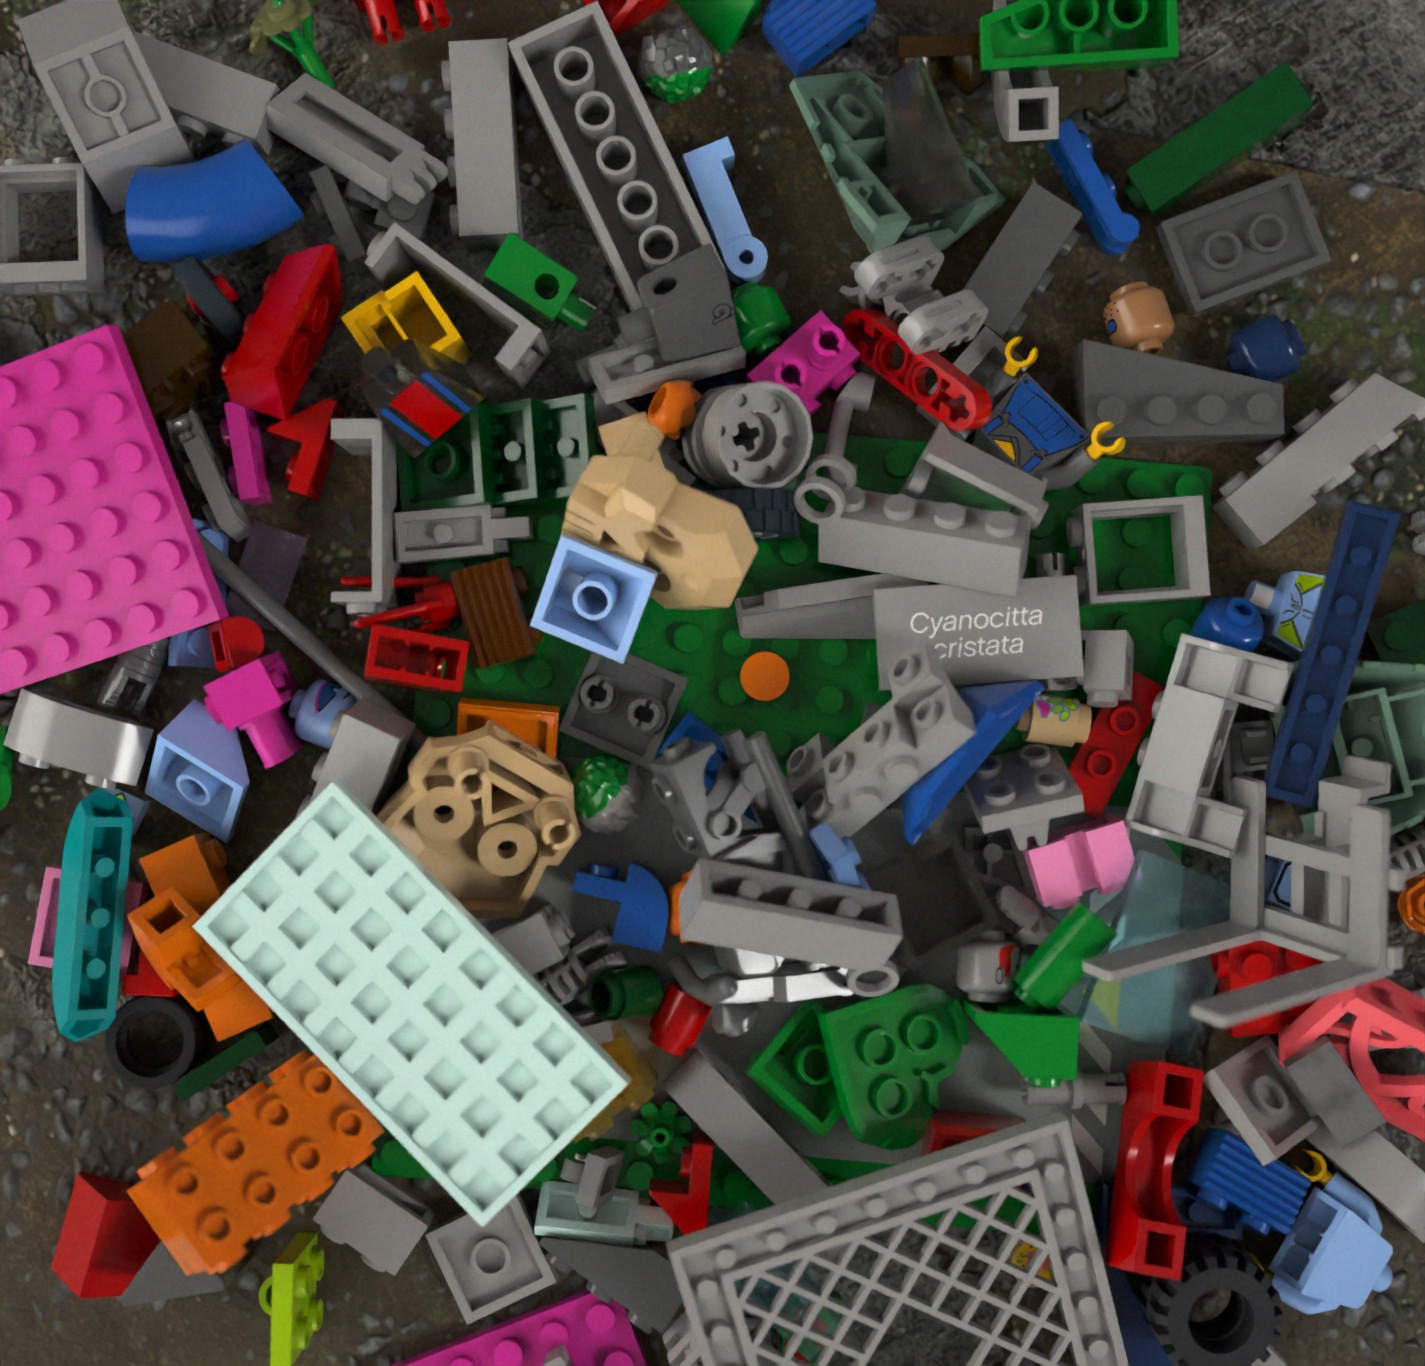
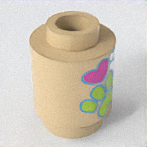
M1040 693L1017 720L1014 727L1015 730L1022 731L1023 741L1067 747H1072L1075 743L1085 744L1091 728V706L1080 703L1078 698Z

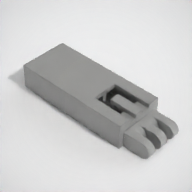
M304 73L266 104L267 129L385 202L390 200L396 193L410 203L418 204L425 197V193H430L437 186V183L442 182L448 176L446 165L425 152L423 144L307 73Z

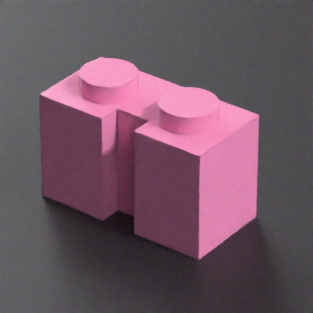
M1111 813L1101 815L1099 820L1091 818L1048 832L1047 843L1044 846H1039L1034 837L1028 838L1027 848L1022 851L1037 896L1035 899L1044 907L1051 906V909L1055 910L1074 906L1077 901H1080L1079 897L1083 896L1082 892L1097 888L1098 894H1111L1127 887L1126 881L1140 877L1124 820Z

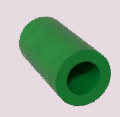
M1077 901L1012 977L1019 984L1014 993L1036 1012L1043 1006L1053 1011L1085 974L1082 961L1101 955L1118 933L1080 901Z

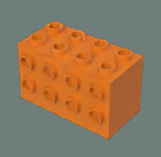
M304 1049L294 1057H291L268 1074L273 1082L268 1087L261 1080L227 1104L226 1108L231 1114L223 1119L218 1112L182 1137L187 1146L180 1152H177L172 1146L136 1171L142 1180L128 1189L127 1193L186 1276L207 1271L209 1275L216 1271H219V1273L225 1271L248 1252L243 1243L251 1237L255 1240L262 1235L266 1237L273 1233L292 1217L287 1208L294 1203L298 1206L306 1200L308 1202L312 1201L335 1183L330 1175L335 1170L337 1173H340L348 1166L350 1169L355 1167L376 1150L372 1141L381 1135L384 1129L370 1110L316 1054L310 1056L306 1049Z

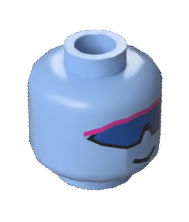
M321 679L316 680L310 685L307 691L299 689L289 709V717L295 719L297 737L330 749L334 739L328 737V731L335 716L341 709L347 711L358 700L342 686Z

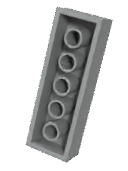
M598 1L508 42L515 69L630 311L633 312L643 308L637 284L642 276L703 245L711 243L725 270Z

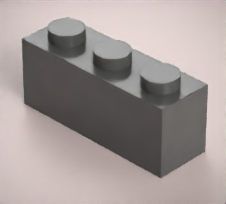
M1034 181L963 288V290H973L989 311L976 336L987 326L998 337L1002 338L1005 335L1013 339L1028 316L1027 313L1021 310L1022 306L1030 295L1039 299L1055 275L1047 269L1056 254L1065 259L1081 235L1074 227L1083 213Z

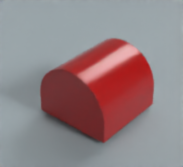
M236 616L220 619L207 626L214 662L218 672L243 667L261 656L264 649V636L260 627L251 619Z

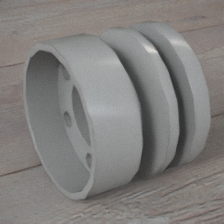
M769 381L733 384L709 389L701 395L700 400L694 403L695 418L693 422L682 428L681 440L684 457L694 474L710 486L728 490L772 489L784 486L801 472L809 459L813 441L810 415L801 399L786 386Z

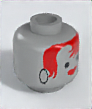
M975 930V939L960 942L957 947L956 982L961 990L969 992L968 1000L1008 1002V994H1014V991L1019 986L1012 977L1021 968V947L1015 942L1005 941V931Z

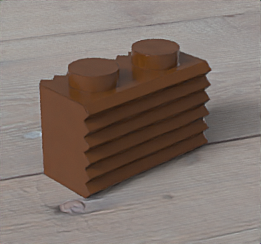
M502 557L450 573L478 670L483 671L539 655L536 643L543 642L544 637L542 630L530 626L534 613L528 615L523 596L530 594V587L522 565L514 567L513 561L510 558Z

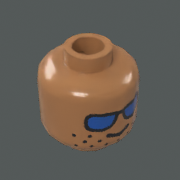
M1143 281L1131 283L1115 290L1110 296L1111 301L1103 311V319L1111 344L1152 355L1160 353L1164 349L1162 343L1169 339L1175 330V324L1163 291L1157 287H1149L1148 283Z

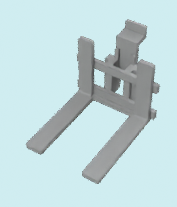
M1354 755L1345 756L1343 775L1319 780L1318 812L1315 813L1314 833L1305 831L1292 834L1291 838L1265 831V782L1247 776L1233 777L1231 804L1248 809L1234 857L1231 858L1230 919L1225 922L1084 959L1082 961L1083 972L1112 982L1259 940L1326 962L1191 1003V1016L1218 1027H1228L1393 975V969L1403 968V947L1387 942L1388 889L1397 892L1405 890V868L1389 864V810L1368 805V798L1390 793V764ZM1265 855L1291 862L1290 911L1264 904Z

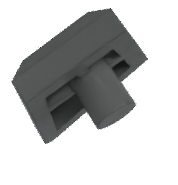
M963 827V876L998 888L1004 885L1013 886V888L1022 892L1030 899L1037 897L1023 853L1017 848L1010 828L984 834L981 827Z

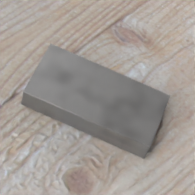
M1326 1035L1282 1061L1287 1071L1342 1148L1386 1123L1380 1111Z

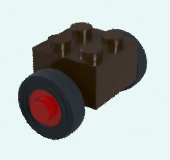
M195 255L187 257L173 269L178 282L186 292V298L190 305L187 304L183 308L171 298L122 335L155 423L159 426L187 413L190 410L189 404L201 395L215 393L226 385L221 377V371L227 354L200 321L201 318L206 323L212 324L229 341H233L242 335L246 319L245 314L235 302L240 296L221 273L215 276Z

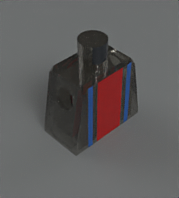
M414 338L406 339L391 353L382 347H374L365 354L362 360V371L366 375L360 379L359 387L379 420L413 458H416L485 398L463 364Z

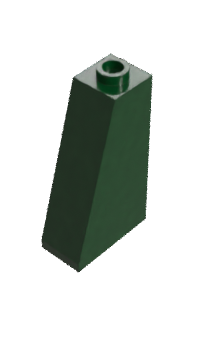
M1285 61L1127 169L1126 179L1129 184L1123 188V191L1137 213L1146 209L1150 217L1154 218L1303 124L1313 102L1287 61Z

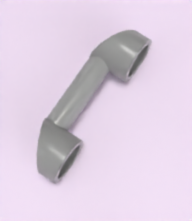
M860 371L840 391L834 402L824 454L844 456L853 410L864 413L868 412L875 384V374ZM850 463L854 467L856 472L857 464ZM822 466L824 478L833 481L840 488L847 485L846 477L839 469L832 466Z

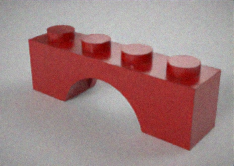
M1129 1060L1126 1082L1127 1098L1123 1106L1104 1260L1105 1265L1134 1273L1181 1281L1187 1227L1179 1219L1173 1204L1171 1174L1175 1153L1182 1137L1199 1120L1203 1070L1162 1061Z

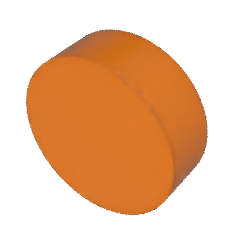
M766 651L751 655L744 662L740 672V682L744 691L750 697L759 701H770L779 697L786 690L790 678L789 669L785 661L777 654Z

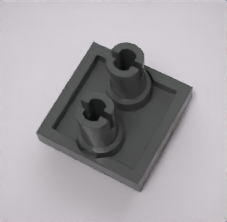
M592 651L558 731L650 770L649 763L654 761L689 679L630 653L627 654L625 662L622 664Z

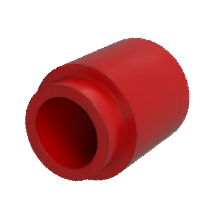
M670 982L659 1009L654 1013L649 1023L652 1030L648 1039L659 1048L682 1057L687 1047L693 1048L714 1006H710L686 994L679 983Z

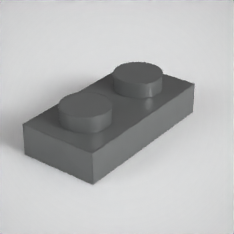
M328 165L309 172L316 187L315 190L309 192L310 198L321 220L328 217L330 219L335 234L328 236L330 244L336 247L337 259L340 264L349 262L358 275L370 271L364 263L368 258L367 245L348 202L344 198L339 181Z

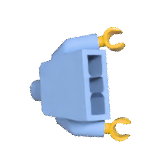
M1302 1148L1301 1150L1313 1158V1169L1308 1173H1304L1295 1164L1290 1163V1167L1308 1177L1311 1181H1318L1324 1188L1321 1190L1314 1187L1292 1225V1231L1287 1234L1269 1266V1269L1275 1275L1265 1273L1273 1282L1274 1288L1279 1292L1281 1301L1305 1314L1335 1310L1340 1305L1358 1309L1364 1305L1372 1290L1383 1292L1391 1285L1393 1273L1387 1263L1393 1254V1248L1380 1236L1383 1225L1370 1196L1340 1173L1336 1172L1334 1175L1327 1170L1325 1159L1319 1153ZM1248 1252L1249 1255L1254 1259V1261L1264 1271L1258 1258L1254 1254Z

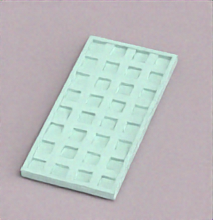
M340 779L332 781L192 926L481 1227L496 1215L632 1079Z

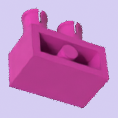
M820 310L748 373L746 383L769 381L786 386L801 399L811 416L821 406L816 400L830 387L835 393L838 392L857 373L853 367L856 365L860 353L847 340L842 330L834 325L823 311Z
M280 651L261 657L204 685L208 694L204 700L211 717L218 724L224 723L227 731L236 727L240 731L245 729L263 761L265 769L288 759L295 752L304 748L282 710L286 707L285 703L294 698L299 687Z

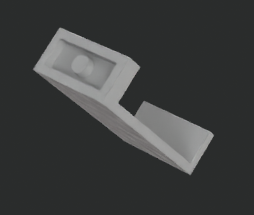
M394 222L387 232H379L371 241L367 249L368 258L364 263L386 291L401 282L415 264L512 335L495 357V360L506 379L522 391L551 353L540 328Z
M382 418L331 419V439L352 455H372V591L331 592V602L345 606L346 614H356L357 617L369 616L387 611V609L400 608L401 588L394 587V577H401V564L396 562L393 513L401 512L396 431Z

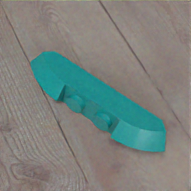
M100 787L96 788L78 804L69 825L62 858L52 971V992L59 1033L74 1042L81 1041L108 1029L116 1017L133 816L128 802Z

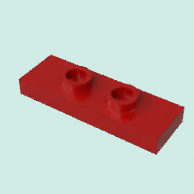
M1133 671L1132 700H1118V706L1098 707L1091 720L1090 733L1086 743L1078 744L1067 765L1068 770L1083 794V813L1094 819L1099 820L1152 719V707L1157 694L1161 690H1165V687Z

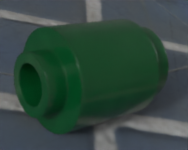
M647 965L606 970L590 982L588 1002L596 1016L604 1017L609 1021L651 1015L661 1005L664 993L663 984L657 972Z

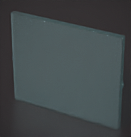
M1139 849L1110 927L1118 935L1101 955L1228 921L1230 919L1231 885L1202 874L1201 870L1197 867L1190 869ZM1210 954L1112 982L1091 975L1076 1016L1079 1017L1081 1022L1127 1036L1132 1042L1139 1040L1190 1057L1203 1020L1191 1016V1003L1212 997L1218 982V978L1212 972Z

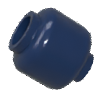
M1268 315L1234 332L1231 337L1233 352L1225 355L1232 373L1276 382L1298 370L1300 364L1299 357L1305 354V348L1290 319L1281 321L1277 316Z

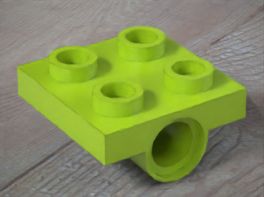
M298 1232L273 1262L272 1272L260 1287L258 1295L260 1306L265 1313L271 1316L270 1366H293L302 1350L309 1347L310 1339L314 1332L319 1331L321 1328L323 1300L316 1299V1281L322 1279L325 1258L323 1249H317L318 1232Z

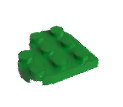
M927 983L901 985L884 995L864 997L816 1013L842 1114L854 1137L861 1143L889 1151L909 1148L922 1140L927 1134L923 1130L930 1122L933 1108L938 1109L940 1104L938 1083L954 1074L956 1068H953V1066L960 1058L962 1047L969 1043L968 1019L960 1002L956 998H950L942 989L934 987L935 985Z

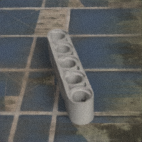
M699 1048L662 1083L665 1090L775 1205L833 1186ZM846 1244L822 1251L821 1253L836 1259Z

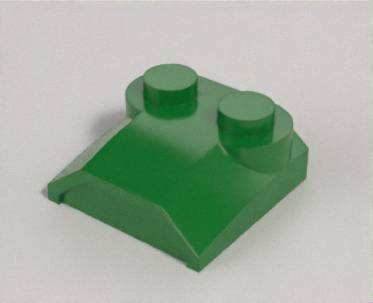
M814 998L802 1000L768 1042L756 1049L751 1056L749 1065L744 1071L755 1086L796 1123L818 1138H825L841 1117L842 1111L816 1014L826 1009Z

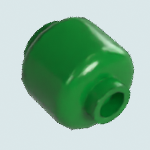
M757 282L746 283L730 292L740 344L746 352V356L757 355L759 359H765L784 343L783 340L790 333L792 321L778 294L772 287L759 286Z

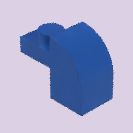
M635 860L630 862L627 878L618 877L619 868L606 864L590 862L589 870L580 868L576 872L573 892L621 902L612 942L661 953L669 918L667 889L661 878L650 867Z

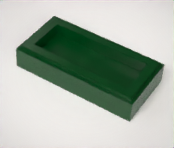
M265 1023L175 1083L176 1086L173 1087L182 1102H184L279 1038L278 1034L271 1024L267 1025Z

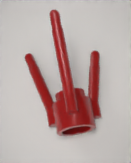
M440 574L426 577H394L395 588H423V591L415 593L416 604L357 618L354 621V625L356 628H363L372 624H382L419 615L421 622L431 621L410 631L429 634L436 630L452 627L451 620L462 618L452 580L442 582ZM372 576L342 577L340 583L343 586L372 587Z

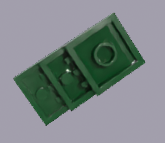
M585 393L544 401L527 398L490 406L480 403L467 404L471 408L468 413L459 406L452 407L451 409L462 418L438 439L432 437L406 416L399 417L406 425L432 443L428 447L395 424L401 512L492 505L494 508L569 500L593 455L598 456L594 396Z

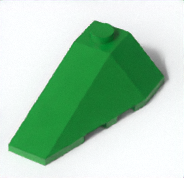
M1019 0L978 19L981 71H1122L1160 68L1178 57L1177 0Z

